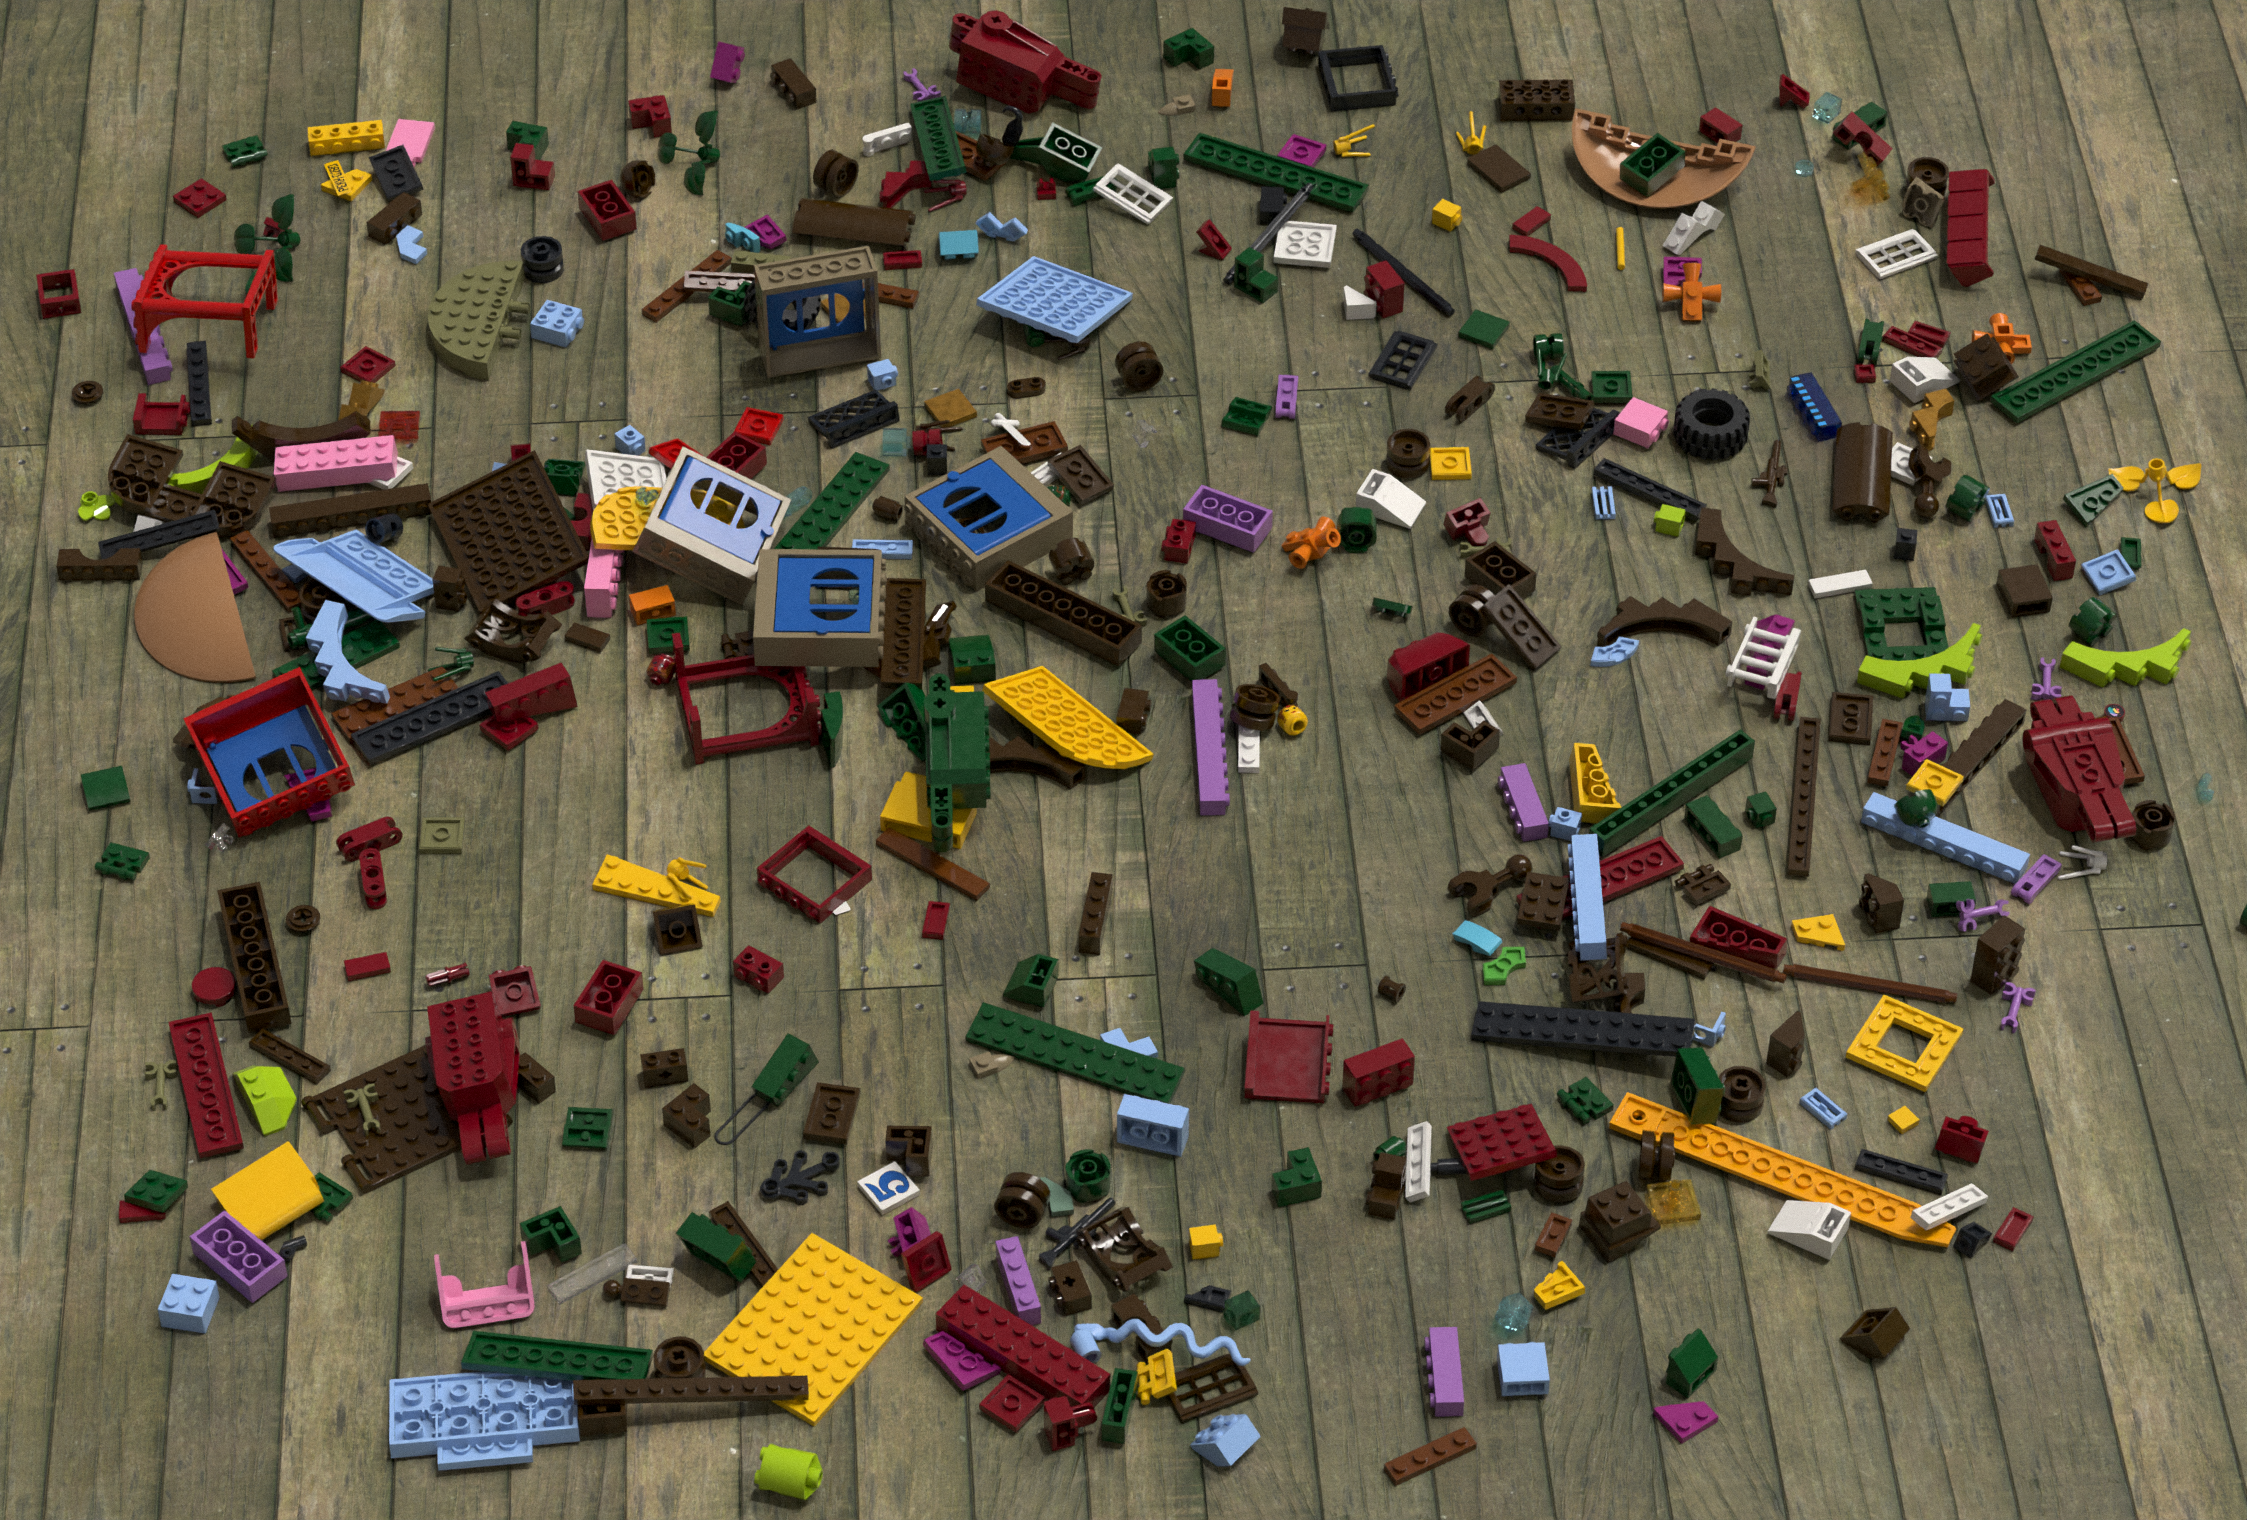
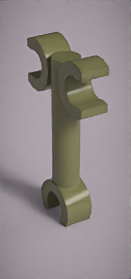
M1497 538L1496 542L1512 554L1510 551L1512 539L1508 538L1507 543H1502L1500 538ZM1461 542L1460 557L1468 558L1471 554H1475L1486 546H1471L1468 542Z
M1123 587L1122 593H1118L1114 588L1113 598L1120 602L1125 614L1120 615L1142 625V627L1146 626L1147 619L1144 618V611H1137L1134 615L1127 600V587Z
M175 1060L167 1061L165 1064L146 1062V1080L156 1078L155 1096L150 1100L151 1108L155 1111L157 1104H163L164 1110H167L168 1101L164 1096L165 1076L170 1079L177 1077L176 1070H171L177 1069V1062Z
M368 1084L364 1089L356 1091L353 1089L344 1091L345 1099H348V1108H353L358 1103L360 1105L365 1120L363 1130L366 1136H369L368 1130L370 1128H376L377 1133L381 1132L380 1123L378 1120L373 1119L368 1102L379 1100L374 1084Z

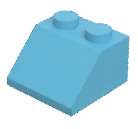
M977 230L939 232L938 234L940 256H944V259H956V255H963V258H974L975 254L979 253Z

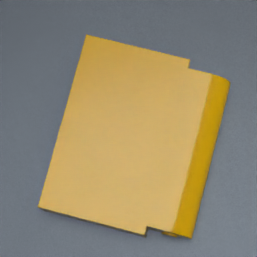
M906 771L901 782L896 781L880 815L881 831H885L890 827L906 837L932 842L931 809L927 808L925 775ZM977 808L953 809L954 848L961 849L977 814Z
M289 1141L211 1189L223 1211L225 1210L261 1241L324 1202L314 1175Z

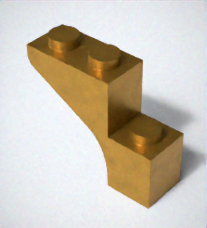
M361 380L360 384L353 382L349 405H341L338 420L349 416L355 411L367 416L371 408L383 397L385 389L378 388L379 384Z
M1946 388L1926 393L1922 409L1913 411L1909 421L1911 431L1916 434L1919 443L1928 448V451L1934 449L1937 422L1953 414L1954 399Z

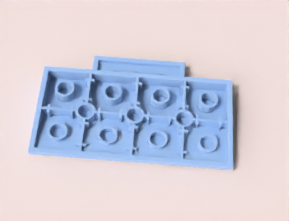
M485 1371L390 1380L389 1446L391 1458L438 1454V1470L533 1462V1445L580 1441L578 1405H574L573 1381Z

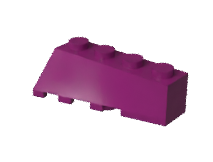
M1775 614L1757 621L1756 628L1786 636L1791 634L1795 620ZM1755 636L1752 639V642L1778 650L1784 649L1783 644ZM1750 650L1749 657L1773 664L1779 661L1775 657ZM1747 666L1746 672L1767 678L1773 675L1770 671ZM1745 680L1746 685L1761 690L1765 689V685Z

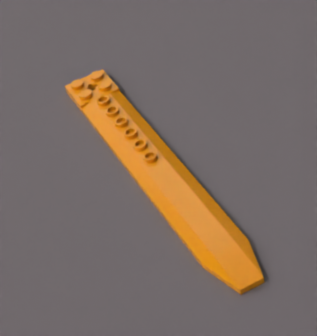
M1629 1092L1626 1093L1609 1123L1610 1129L1641 1140L1642 1130L1654 1131L1657 1145H1659L1662 1132H1673L1674 1147L1677 1153L1801 1201L1834 1204L1850 1211L1851 1220L1900 1239L1948 1247L1956 1232V1227L1948 1222H1944L1927 1231L1919 1226L1918 1223L1910 1218L1912 1211L1921 1207L1918 1203L1712 1124L1691 1125L1686 1114ZM1641 1116L1642 1120H1636L1633 1117Z

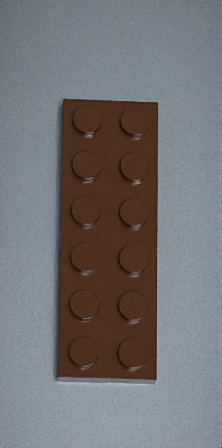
M1491 653L1394 705V711L1421 735L1466 711L1479 700L1482 702L1516 684L1517 677Z
M443 666L389 688L390 698L387 704L363 699L332 712V720L348 742L352 744V733L453 691L458 686L450 676L436 682L433 681V678L447 673Z

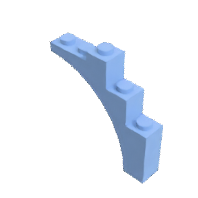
M325 600L306 636L309 649L318 653L314 661L318 673L327 677L323 684L327 697L333 700L346 701L349 695L355 698H364L373 702L387 704L390 698L387 686L360 674L348 663L342 654V634L348 619L344 604Z

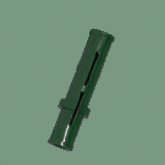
M1558 365L1551 367L1550 370L1553 374H1555ZM1561 369L1558 382L1567 388L1573 397L1593 401L1594 396L1592 393L1588 392L1581 382L1575 381Z

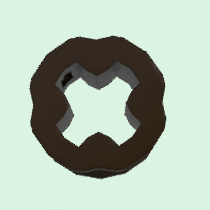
M1386 975L1381 979L1377 992L1379 994H1386L1392 997L1394 1001L1399 1002L1406 991V985L1403 983L1398 984L1390 980V977Z

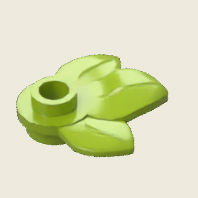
M88 491L80 499L81 507L78 509V513L84 521L92 517L97 520H106L111 514L109 506L116 502L112 496H98L97 493Z

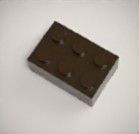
M1496 541L1465 559L1464 577L1475 585L1487 588L1494 595H1497L1509 584L1521 599L1535 591L1537 573Z
M2004 915L1981 935L1977 941L1970 982L1992 995L1997 989H2002L2009 978H2014L2020 969L2018 965L2022 957V946L2025 942V928Z

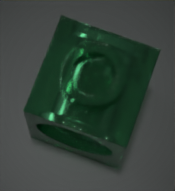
M1247 1290L1225 1300L1224 1319L1228 1324L1231 1323L1235 1330L1241 1329L1260 1320V1305L1250 1291Z

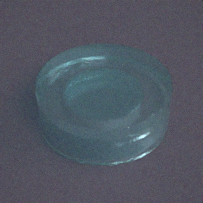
M1800 160L1796 163L1795 173L1797 175L1808 177L1813 174L1814 164L1811 161Z

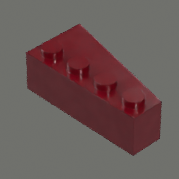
M562 663L485 692L488 707L497 722L578 707L571 677Z
M1710 905L1690 936V942L1775 969L1778 968L1787 953V938Z

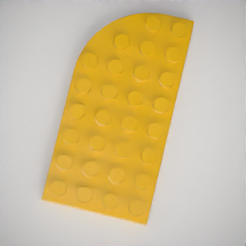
M624 487L618 489L615 493L605 495L598 502L591 517L590 529L594 549L633 550L662 487ZM673 488L670 489L657 518L660 517ZM691 489V500L695 507L700 509L707 491ZM712 495L705 514L730 525L738 507ZM742 515L737 523V529L745 528Z
M1044 666L983 685L982 691L990 699L1003 707L1005 711L1009 712L1019 722L1029 728L1031 732L1044 740L1046 744L1057 750L1061 756L1069 757L1087 765L1110 769H1127L1152 761L1154 754Z

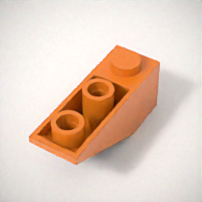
M1215 69L1212 85V106L1230 107L1234 70Z

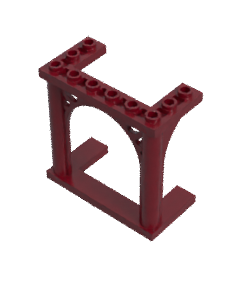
M680 633L672 634L675 677L696 765L703 764L704 757L805 740H809L811 746L819 745L821 725L818 722L821 721V715L817 707H820L819 695L814 694L813 687H810L809 680H805L807 678L805 666H755L754 654L685 665ZM782 670H790V673L784 677L778 675ZM743 675H760L777 681L787 690L791 700L789 710L773 726L753 732L702 740L701 720L697 705H692L688 684ZM792 717H797L794 722L789 720Z

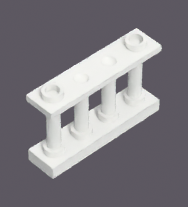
M1753 617L1751 624H1747L1745 627V637L1733 664L1727 667V686H1732L1735 677L1765 685V688H1768L1767 697L1775 699L1798 648L1801 630L1793 628L1790 635L1782 636L1757 629L1758 618ZM1755 636L1783 644L1784 649L1778 650L1751 641ZM1747 650L1775 657L1779 661L1773 664L1745 655ZM1741 664H1746L1770 671L1773 675L1767 678L1739 670Z

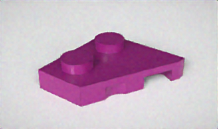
M768 214L744 227L760 237V246L768 249H773L787 241L786 235Z
M1664 257L1663 283L1679 286L1686 282L1682 266L1684 263H1700L1699 278H1701L1702 258Z
M1704 1401L1655 1407L1653 1411L1656 1418L1681 1444L1717 1423L1719 1417Z

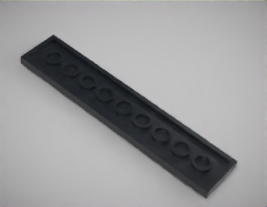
M1479 1001L1471 1037L1472 1040L1676 1057L1677 1049L1692 1047L1696 1020L1694 1018Z

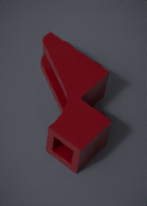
M910 160L909 168H906L905 172H886L885 179L881 181V190L883 191H880L879 201L883 203V207L893 208L904 196L914 189L931 188L932 181L929 180L925 161Z

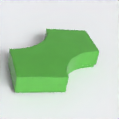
M1503 947L1501 955L1496 960L1484 963L1482 968L1484 985H1506V979L1510 973L1517 969L1526 968L1524 947Z

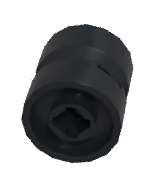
M395 513L378 516L367 521L365 533L372 543L379 544L399 538L403 533V523Z

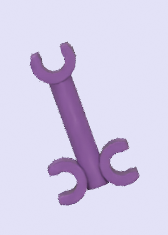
M912 68V74H908L906 71L903 72L904 80L912 82L918 90L913 92V100L917 99V102L941 97V91H937L936 85L930 86L928 90L917 78L916 69Z
M2044 658L2040 659L2039 668L2043 671V685L2032 684V700H2040L2042 698L2052 700L2053 698L2061 697L2062 687H2051V672L2055 669V659H2052L2051 664H2046Z
M1966 899L1967 906L1965 908L1964 902L1957 901L1956 903L1961 919L1958 923V928L1963 932L1966 931L1967 923L1969 924V929H1976V921L1972 918L1992 914L2008 916L2010 914L2008 911H2002V906L2009 903L2007 900L2000 899L1996 901L1994 906L1974 909L1975 903L1971 899Z
M2006 982L2002 998L2004 1000H2012L2008 1016L2004 1017L2001 1021V1030H2004L2006 1025H2011L2013 1027L2012 1033L2017 1031L2018 1021L2016 1017L2020 1004L2022 1002L2027 1006H2032L2036 992L2035 989L2016 988L2013 983Z

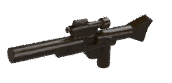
M1780 440L1773 442L1772 458L1768 459L1767 472H1762L1759 478H1751V486H1765L1767 494L1763 497L1762 504L1773 508L1777 507L1775 497L1776 481L1778 479V485L1783 486L1785 483L1784 475L1788 473V468H1785V465L1778 466L1781 450Z

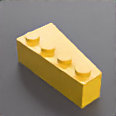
M1574 743L1569 758L1574 811L1582 813L1581 822L1599 823L1620 809L1621 806L1615 799L1616 794L1614 789L1610 787L1607 773H1604L1603 763L1595 744Z

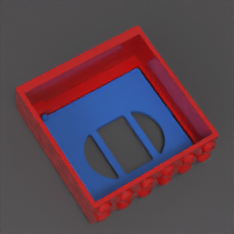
M300 667L183 718L190 738L238 837L250 835L259 828L268 827L279 819L288 818L299 810L308 809L314 803L326 801L333 795L346 792L355 786L350 767ZM306 705L308 706V708H309V710H310V712H311V714H312V716H313V718H314V720H315V722H316V724H317V726H318V728H319V730H320V732H321V734H322V736H323L324 739L321 738V736H320V734H319V732H318V730H317V728H316V726H315V724H314V722H313V720H312V718H311V716H310V714H309V712H308V710H307V708H306ZM291 746L302 747L314 756L317 768L313 779L307 781ZM284 749L301 784L274 796L258 760ZM205 750H208V753L223 781V784L237 810V813H235ZM329 750H330V752H331V754H332V756H333V758H334V760H335V762H336V764H337V766H338L337 768H336V766H335V764H334V762H333V760H332V758H331V756H330V754H329V752H328ZM249 765L253 766L268 797L264 801L253 798L244 788L243 778Z

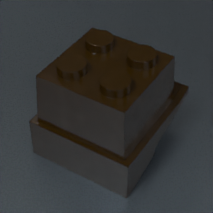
M1284 7L1282 24L1284 25L1283 47H1287L1288 51L1305 49V53L1316 54L1317 51H1320L1323 47L1325 30L1329 29L1328 13L1313 11L1312 8L1297 9Z
M1988 333L1954 353L1956 358L1954 363L1978 402L2019 378L1995 337L1991 338Z
M1627 1181L1588 1197L1586 1209L1580 1213L1579 1227L1607 1263L1613 1262L1630 1251L1631 1247L1661 1229V1225L1653 1217L1649 1208Z

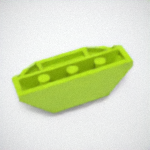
M253 1065L232 1073L263 1136L266 1137L284 1130L297 1098L281 1067Z

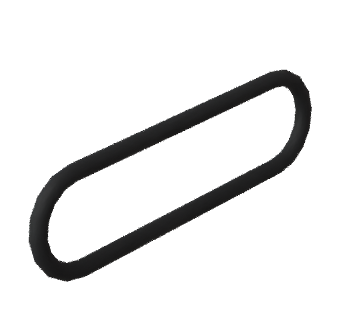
M755 1093L751 1095L716 1131L714 1135L715 1141L721 1145L733 1143L769 1106L770 1102L767 1101L763 1108L730 1141H720L718 1134L757 1096Z

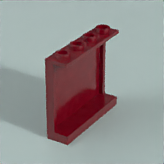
M1250 1010L1245 1099L1324 1103V1096L1329 1095L1330 1082H1325L1326 1076H1330L1331 1063L1327 1062V1056H1332V1043H1328V1037H1333L1334 1024H1329L1330 1015H1326V1022L1259 1018V1011Z

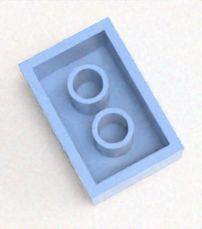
M1124 1094L1117 1113V1142L1182 1156L1189 1137V1108Z

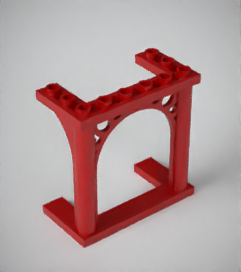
M160 244L157 251L154 252L153 260L150 261L149 269L145 271V278L141 280L140 289L136 291V298L132 300L131 304L132 311H135L133 327L137 330L135 344L138 345L139 353H147L151 344V333L158 325L174 318L243 321L246 357L254 359L258 351L255 314L265 293L266 308L274 310L278 302L274 250H266L264 255L168 250L167 245ZM228 267L258 269L244 303L190 301L172 297L174 281L182 272L190 268Z

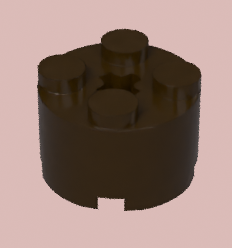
M1078 538L1065 539L1056 544L1057 548L1054 551L1051 549L1049 552L1050 563L1057 578L1063 585H1068L1076 579L1081 578L1085 580L1092 576L1091 571L1094 568V560L1084 540L1082 542Z
M1161 570L1153 573L1146 583V604L1148 608L1158 618L1184 612L1187 603V582L1184 576L1180 573H1177V575L1172 574L1170 570Z
M2145 800L2138 803L2132 812L2136 823V835L2131 837L2132 840L2139 844V847L2143 850L2159 848L2169 844L2175 821V814L2171 807L2165 803L2163 805L2157 804L2156 800Z

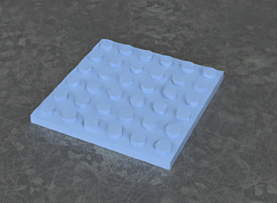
M1033 256L978 297L976 305L987 311L998 313L1002 317H1009L1017 320L1019 323L1030 325L1037 330L1046 331L1053 336L1062 337L1069 342L1078 343L1130 302L1133 293Z

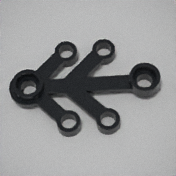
M799 1150L794 1153V1162L788 1177L780 1180L781 1175L787 1172L788 1166L785 1160L778 1159L774 1162V1171L771 1178H767L762 1182L760 1194L766 1199H776L779 1196L795 1199L798 1205H805L808 1202V1192L805 1190L796 1191L787 1187L797 1186L815 1190L818 1196H825L828 1193L827 1182H817L807 1178L825 1170L828 1172L836 1171L840 1166L839 1155L835 1152H826L822 1156L821 1163L800 1171L808 1159L807 1153Z

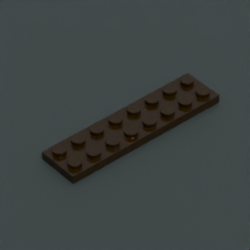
M886 578L881 688L898 689L907 682L916 685L922 690L926 579Z

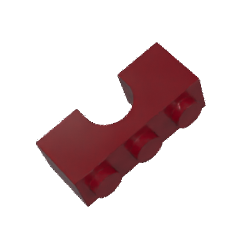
M1852 111L1832 132L1845 145L1851 140L1858 142L1863 149L1860 159L1872 170L1880 165L1893 149Z
M578 493L574 504L576 521L571 522L585 550L590 551L592 540L590 522L594 511L591 494Z
M2057 520L2038 522L2034 541L2040 554H2048L2047 568L2053 581L2073 578L2076 559Z

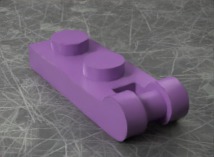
M1279 375L1275 418L1287 416L1289 419H1295L1298 376Z
M2043 854L2014 885L2011 895L2023 898V901L2030 905L2039 892L2061 870L2062 864Z

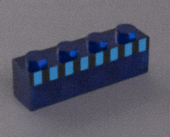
M1809 372L1791 376L1789 385H1787V393L1793 398L1795 407L1800 410L1804 422H1807L1811 434L1815 435L1818 442L1836 438L1837 428L1842 426V421L1813 373Z

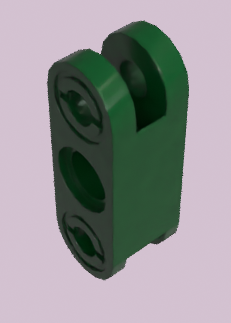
M1865 318L1857 363L1863 364L1864 359L1872 360L1871 364L1877 366L1885 321L1879 323L1870 322L1869 319Z

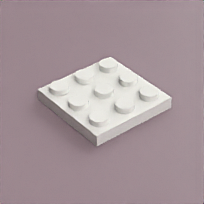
M1287 221L1278 231L1274 263L1330 268L1337 225Z

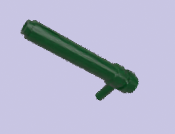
M294 607L291 610L296 629L291 630L287 634V640L292 649H301L308 644L306 636L312 625H304L300 608ZM358 607L347 612L348 619L343 630L375 618Z

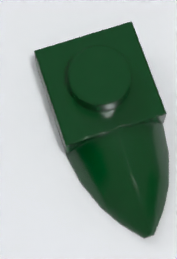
M1918 715L1906 718L1900 737H1904L1909 741V737L1913 735L1918 741L1921 740L1925 728L1923 720Z

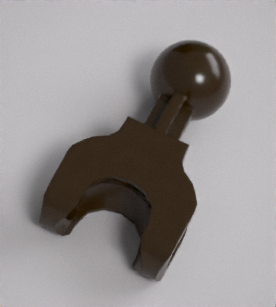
M1918 444L1911 450L1908 461L1910 471L1915 477V483L1922 487V494L1917 496L1914 501V511L1922 518H1931L1939 510V501L1933 495V490L1942 483L1943 478L1951 474V461L1943 457L1938 462H1933L1929 457L1928 448Z
M1513 855L1507 860L1505 869L1492 875L1487 869L1482 872L1464 871L1449 881L1447 889L1454 897L1472 895L1473 897L1467 903V912L1472 917H1477L1491 909L1493 899L1499 895V886L1511 879L1518 882L1526 880L1527 872H1532V863L1524 855Z

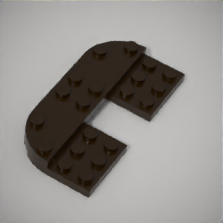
M129 434L126 435L109 467L108 482L110 493L114 501L123 509L166 523L215 510L220 527L217 535L220 538L235 536L252 528L261 518V510L276 483V477L220 461L202 494L168 485L183 457V450Z

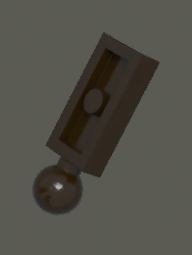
M624 1278L623 1285H620L616 1280H608L603 1285V1293L609 1298L622 1294V1302L657 1306L668 1305L669 1282Z

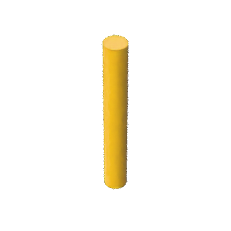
M1618 227L1616 229L1617 266L1619 270H1624V231L1622 227Z

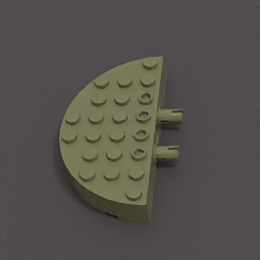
M499 261L466 269L448 280L436 292L428 310L429 331L433 349L446 365L454 370L464 371L467 376L489 380L503 339L520 340L522 335L521 327H509L508 325L513 313L529 315L531 310L530 302L517 301L525 280L523 261Z

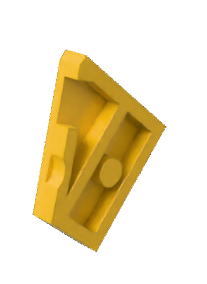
M358 169L345 173L352 192L338 196L331 180L322 183L321 190L352 202L372 181V174Z
M1833 914L1792 920L1791 927L1797 942L1811 943L1820 947H1824L1825 944L1838 946L1837 950L1840 951L1845 949L1844 940Z
M1563 1261L1557 1264V1270L1553 1274L1549 1273L1545 1280L1534 1289V1297L1545 1310L1585 1294V1286Z

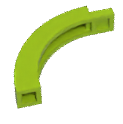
M236 437L233 446L222 458L199 470L173 474L168 485L202 494L220 461L248 469L258 451Z

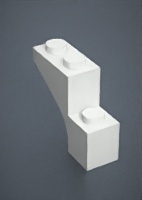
M1701 201L1692 217L1684 213L1680 215L1663 246L1675 254L1681 255L1704 231L1709 229L1716 230L1725 214Z

